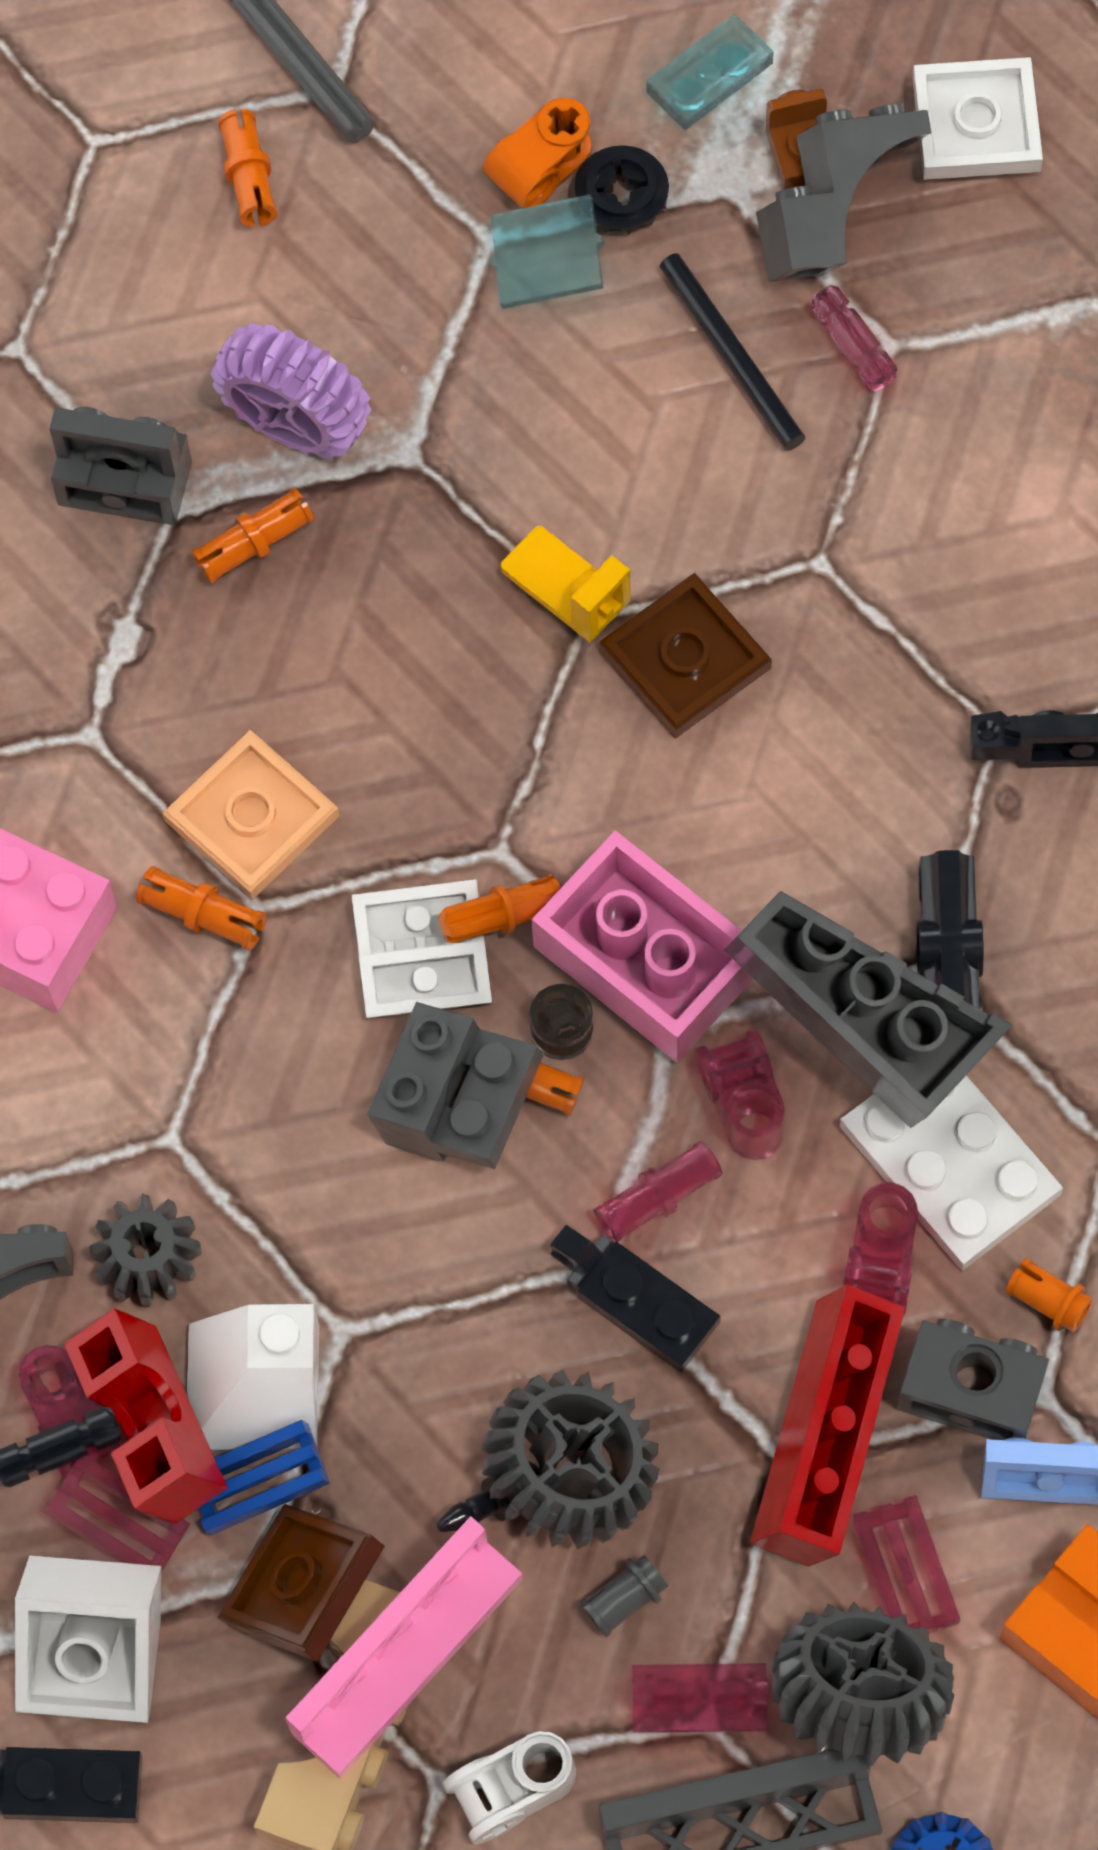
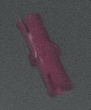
M699 1141L691 1149L658 1170L649 1167L639 1173V1182L593 1210L596 1221L608 1239L614 1243L619 1242L624 1236L659 1214L663 1217H668L676 1212L679 1201L712 1179H717L722 1175L721 1166L710 1148L704 1142Z

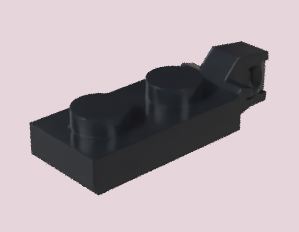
M1047 710L1030 716L1018 717L1017 715H1012L1008 717L1002 711L972 715L970 728L972 760L1017 759L1018 768L1098 766V712L1096 714L1065 715L1059 711Z
M565 1225L550 1244L552 1247L551 1256L573 1271L568 1277L567 1283L578 1292V1299L680 1372L686 1368L720 1323L721 1316L617 1241L614 1243L604 1235H601L597 1242L593 1244L589 1239L568 1225Z
M6 1747V1750L0 1749V1814L4 1819L138 1823L143 1755L140 1751L25 1747Z

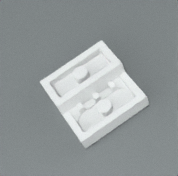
M476 879L352 895L366 1019L409 1014L412 1012L416 1002L440 1009L492 1003L484 936L480 935L460 942L448 943L443 937L438 922V915L445 907L479 898Z

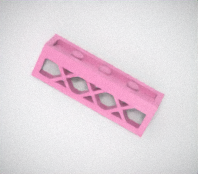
M470 1516L286 1716L285 1719L291 1735L340 1779L523 1580L522 1572L487 1542L485 1528Z

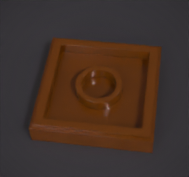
M695 572L599 642V652L675 739L772 668V659Z
M284 1504L223 1606L218 1618L232 1629L318 1662L385 1546L371 1534Z

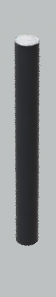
M674 253L666 257L661 262L660 269L786 451L798 447L805 440L804 433L680 254Z

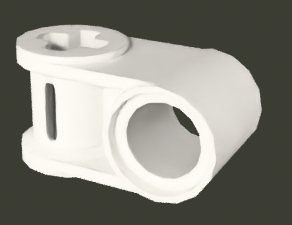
M538 1731L527 1735L492 1755L484 1756L466 1764L450 1774L442 1782L446 1793L455 1794L472 1827L468 1836L472 1843L477 1845L502 1835L521 1823L526 1817L561 1800L570 1792L575 1783L576 1767L571 1751L561 1737L551 1732ZM551 1752L559 1756L563 1761L562 1769L559 1775L552 1781L537 1783L526 1775L527 1765L536 1754ZM478 1788H482L492 1806L490 1811L485 1809L477 1794Z

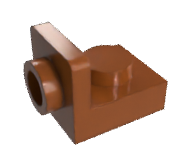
M820 88L807 92L804 90H792L780 95L777 99L767 102L766 135L783 189L806 186L797 135L816 125V116L826 113L827 98L824 89Z

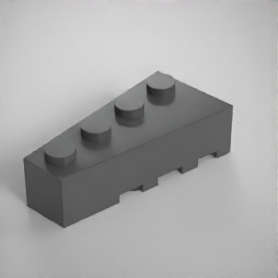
M780 891L724 951L910 1128L914 1127L935 1110L1013 1025L993 1013L988 1015L964 1001L965 997L943 984L938 986L907 968V963L886 951L881 953L853 937L854 933Z

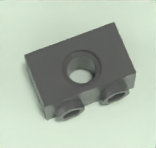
M938 1319L936 1324L922 1320L900 1391L897 1410L991 1440H1005L1016 1437L1026 1439L1049 1359L1038 1356V1350L1034 1346L1020 1340L1003 1338L999 1343L974 1336L975 1331L970 1326L955 1320ZM967 1367H978L988 1373L992 1384L984 1390H970L960 1383L957 1373Z

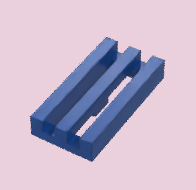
M303 1420L297 1421L215 1458L220 1472L224 1476L294 1444L300 1443L301 1448L225 1481L228 1489L198 1508L203 1516L201 1523L204 1532L214 1535L330 1484L307 1422ZM307 1463L310 1472L218 1512L215 1503Z

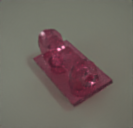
M766 1663L632 1665L633 1733L768 1731V1679L766 1677Z

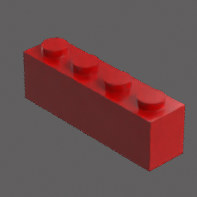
M848 1284L816 1300L750 1541L751 1545L808 1567L840 1555L906 1307Z

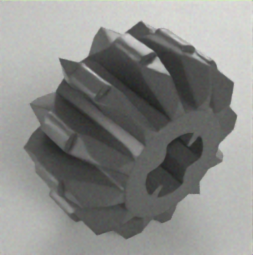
M142 1193L137 1201L138 1210L129 1212L126 1204L122 1201L116 1202L114 1210L118 1218L117 1223L110 1220H98L95 1227L97 1233L104 1240L90 1245V1255L93 1260L102 1263L95 1272L99 1282L102 1285L115 1282L114 1294L117 1299L123 1302L138 1289L141 1304L149 1307L154 1300L153 1290L162 1288L167 1298L175 1299L178 1292L173 1279L193 1281L196 1272L188 1260L195 1259L201 1255V1245L198 1240L190 1238L195 1231L192 1218L190 1216L176 1218L177 1207L175 1202L167 1199L153 1211L150 1196ZM147 1242H155L158 1249L155 1255L150 1257L148 1252L145 1251V1259L136 1258L134 1249L137 1245L142 1244L143 1248L147 1249Z

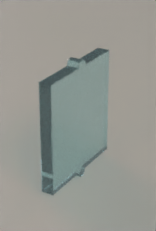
M590 194L490 215L494 255L490 257L489 262L496 269L499 301L503 309L603 289L599 249L603 247L604 241L597 234L594 202Z

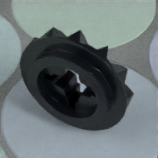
M611 146L592 154L579 168L574 183L575 201H577L581 208L584 219H591L598 223L604 233L610 228L623 229L630 235L637 226L645 223L652 226L656 215L662 209H666L669 181L662 164L647 151L633 146ZM616 174H621L622 182H625L627 189L633 190L630 192L627 205L622 206V203L618 202L616 194H610L614 191Z

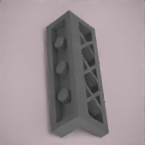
M833 1749L819 1754H811L599 1804L600 1820L607 1850H622L620 1840L648 1834L668 1846L669 1850H692L683 1844L696 1822L711 1818L736 1832L725 1850H736L743 1837L757 1846L742 1850H816L879 1835L882 1833V1828L869 1781L870 1764L864 1756L852 1755L844 1763L842 1753ZM855 1785L864 1821L837 1827L814 1812L827 1791ZM815 1794L807 1808L793 1800ZM779 1803L801 1816L788 1839L770 1842L749 1829L762 1806ZM749 1810L742 1823L728 1816V1814ZM808 1822L822 1829V1831L801 1835ZM683 1825L676 1838L662 1831Z

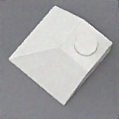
M314 1304L245 1305L189 1323L187 1397L212 1453H227L300 1420L309 1424L317 1446L319 1323ZM300 1443L294 1444L279 1452L295 1451L301 1448Z

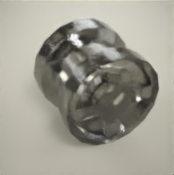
M561 983L550 985L536 995L529 1011L530 1030L534 1045L539 1047L542 1054L556 1060L573 1059L582 1054L590 1045L594 1032L592 1006L586 994L575 986ZM570 1025L574 1027V1030L569 1029L559 1034L562 1028H566Z

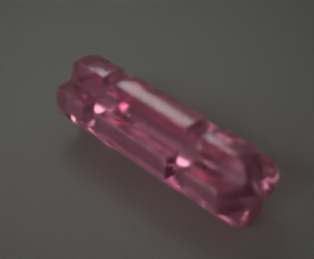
M830 285L823 291L817 292L812 298L811 309L822 325H829L830 329L827 332L854 368L860 367L862 371L859 373V376L868 388L873 391H879L886 385L891 384L897 378V365L886 351H879L880 342L854 308L847 307L849 300L841 289Z

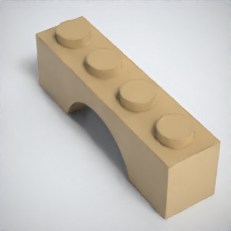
M365 1580L329 1642L332 1652L341 1658L400 1592ZM408 1706L391 1724L396 1726L401 1724ZM386 1730L341 1779L317 1757L300 1762L278 1763L254 1824L258 1838L287 1850H353L364 1820V1814L356 1811L365 1786L372 1789L377 1787L388 1758V1750L380 1748Z

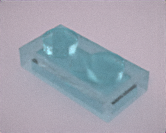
M734 13L647 79L646 93L686 131L772 65L774 51Z

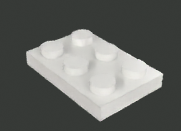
M967 1075L926 1119L912 1128L906 1125L875 1094L840 1119L841 1130L961 1271L973 1264L1062 1194L1063 1187Z

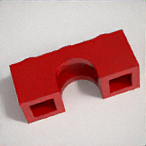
M114 1308L64 1343L86 1397L105 1407H110L127 1435L128 1441L112 1451L111 1456L134 1509L178 1523L228 1489L156 1325Z

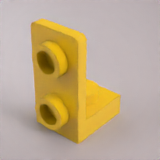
M536 526L501 562V572L589 643L631 601L630 569L611 555L596 569L543 526Z

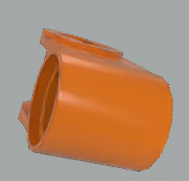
M562 97L549 101L517 131L506 136L491 150L483 163V173L524 212L535 210L590 157L592 144L589 135L591 126L589 112L582 103L572 98Z

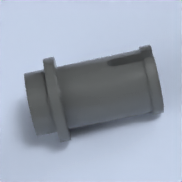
M645 1555L635 1562L628 1558L624 1561L627 1566L624 1571L588 1599L580 1602L585 1612L605 1637L610 1635L613 1629L649 1601L653 1600L654 1603L658 1604L662 1600L659 1593L665 1590L668 1585Z

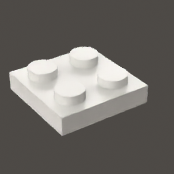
M1031 57L913 66L912 79L916 111L928 110L932 132L919 140L923 180L1041 172L1043 155Z

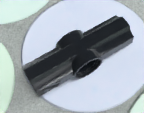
M959 850L936 851L931 855L920 857L918 876L921 921L917 922V973L938 986L941 984L964 996V1001L980 1009L979 977L983 975L984 942L982 921L976 918L974 856L963 854Z

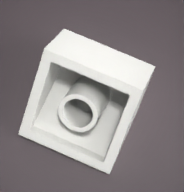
M29 1555L15 1597V1712L148 1723L161 1624V1566Z

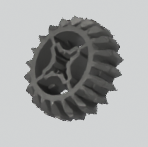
M563 1369L558 1373H554L548 1383L537 1375L528 1381L524 1390L517 1387L509 1392L504 1400L505 1405L501 1408H496L491 1416L489 1427L492 1430H489L482 1440V1450L490 1454L482 1464V1475L497 1479L490 1488V1499L508 1498L511 1502L505 1510V1521L515 1519L520 1514L529 1520L526 1525L527 1537L536 1535L542 1527L549 1530L551 1547L560 1545L567 1533H569L577 1549L587 1546L593 1535L603 1544L613 1538L617 1528L621 1530L629 1529L638 1518L637 1512L643 1511L652 1499V1491L649 1488L657 1481L660 1469L651 1464V1462L658 1455L659 1444L643 1439L650 1430V1420H633L630 1414L635 1408V1398L624 1400L621 1404L612 1398L614 1382L605 1384L598 1391L592 1388L589 1372L580 1375L574 1385L571 1384ZM524 1437L532 1444L529 1451L538 1461L540 1471L537 1475L528 1462L524 1447ZM603 1443L613 1459L616 1480L609 1474L612 1467L603 1457L601 1449ZM585 1449V1452L578 1458L575 1464L567 1461L559 1469H555L565 1455L573 1458L579 1451ZM559 1493H565V1494L571 1495V1496L574 1497V1498L566 1497V1496L561 1495V1494H559Z
M854 1601L845 1612H841L833 1605L827 1604L820 1616L815 1613L806 1612L801 1623L789 1626L788 1632L780 1644V1649L775 1652L772 1666L774 1676L771 1685L773 1692L772 1701L779 1704L780 1721L794 1724L796 1739H816L818 1754L832 1748L842 1753L844 1763L852 1755L864 1756L871 1766L874 1765L880 1755H885L893 1762L899 1763L907 1751L921 1755L928 1741L937 1740L939 1732L943 1730L946 1715L950 1714L954 1699V1693H952L954 1681L952 1674L953 1664L946 1661L943 1644L930 1642L928 1627L910 1628L906 1614L896 1618L883 1614L881 1605L874 1612L862 1611Z

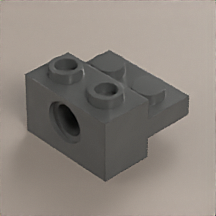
M55 407L49 429L57 456L51 480L58 506L176 526L192 464L186 434L178 433L174 427H169L154 418L138 417L134 420L110 417L104 412L91 407H77L74 410ZM118 461H123L131 466L124 470L111 468Z
M416 1002L367 1116L387 1145L444 1162L446 1155L495 1169L541 1063L543 1054L537 1045L480 1029L474 1018Z

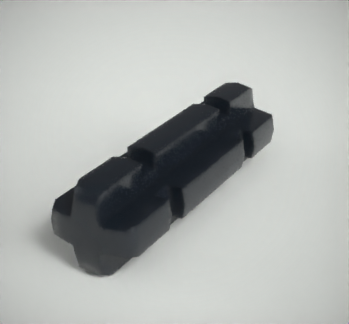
M104 1406L85 1414L86 1421L77 1424L76 1420L72 1419L26 1438L27 1445L20 1448L17 1443L0 1449L1 1483L4 1487H13L30 1480L29 1473L37 1470L39 1475H42L88 1456L89 1448L96 1446L98 1451L119 1443L122 1440V1432L112 1409Z

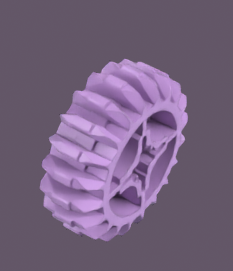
M249 323L247 327H238L232 337L227 338L215 358L216 363L210 373L214 380L212 386L222 396L223 404L236 411L237 419L245 420L253 427L254 432H261L271 440L277 441L290 449L300 450L308 457L314 453L324 459L344 456L348 448L355 444L367 425L366 419L372 410L368 404L370 397L361 388L362 383L359 378L350 375L347 372L346 364L334 360L329 356V351H322L312 344L311 339L305 341L296 337L291 330L281 332L274 325L266 324L262 327L259 324Z

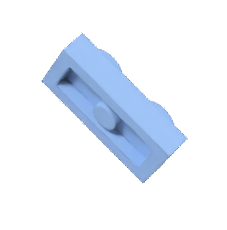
M1017 1437L1005 1440L986 1439L981 1498L1098 1505V1445L1091 1442H1075L1072 1444L1040 1443Z

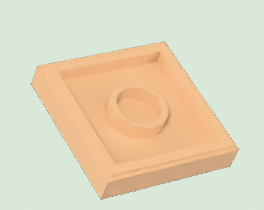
M251 730L162 813L164 821L251 900L264 890L340 816L339 808Z

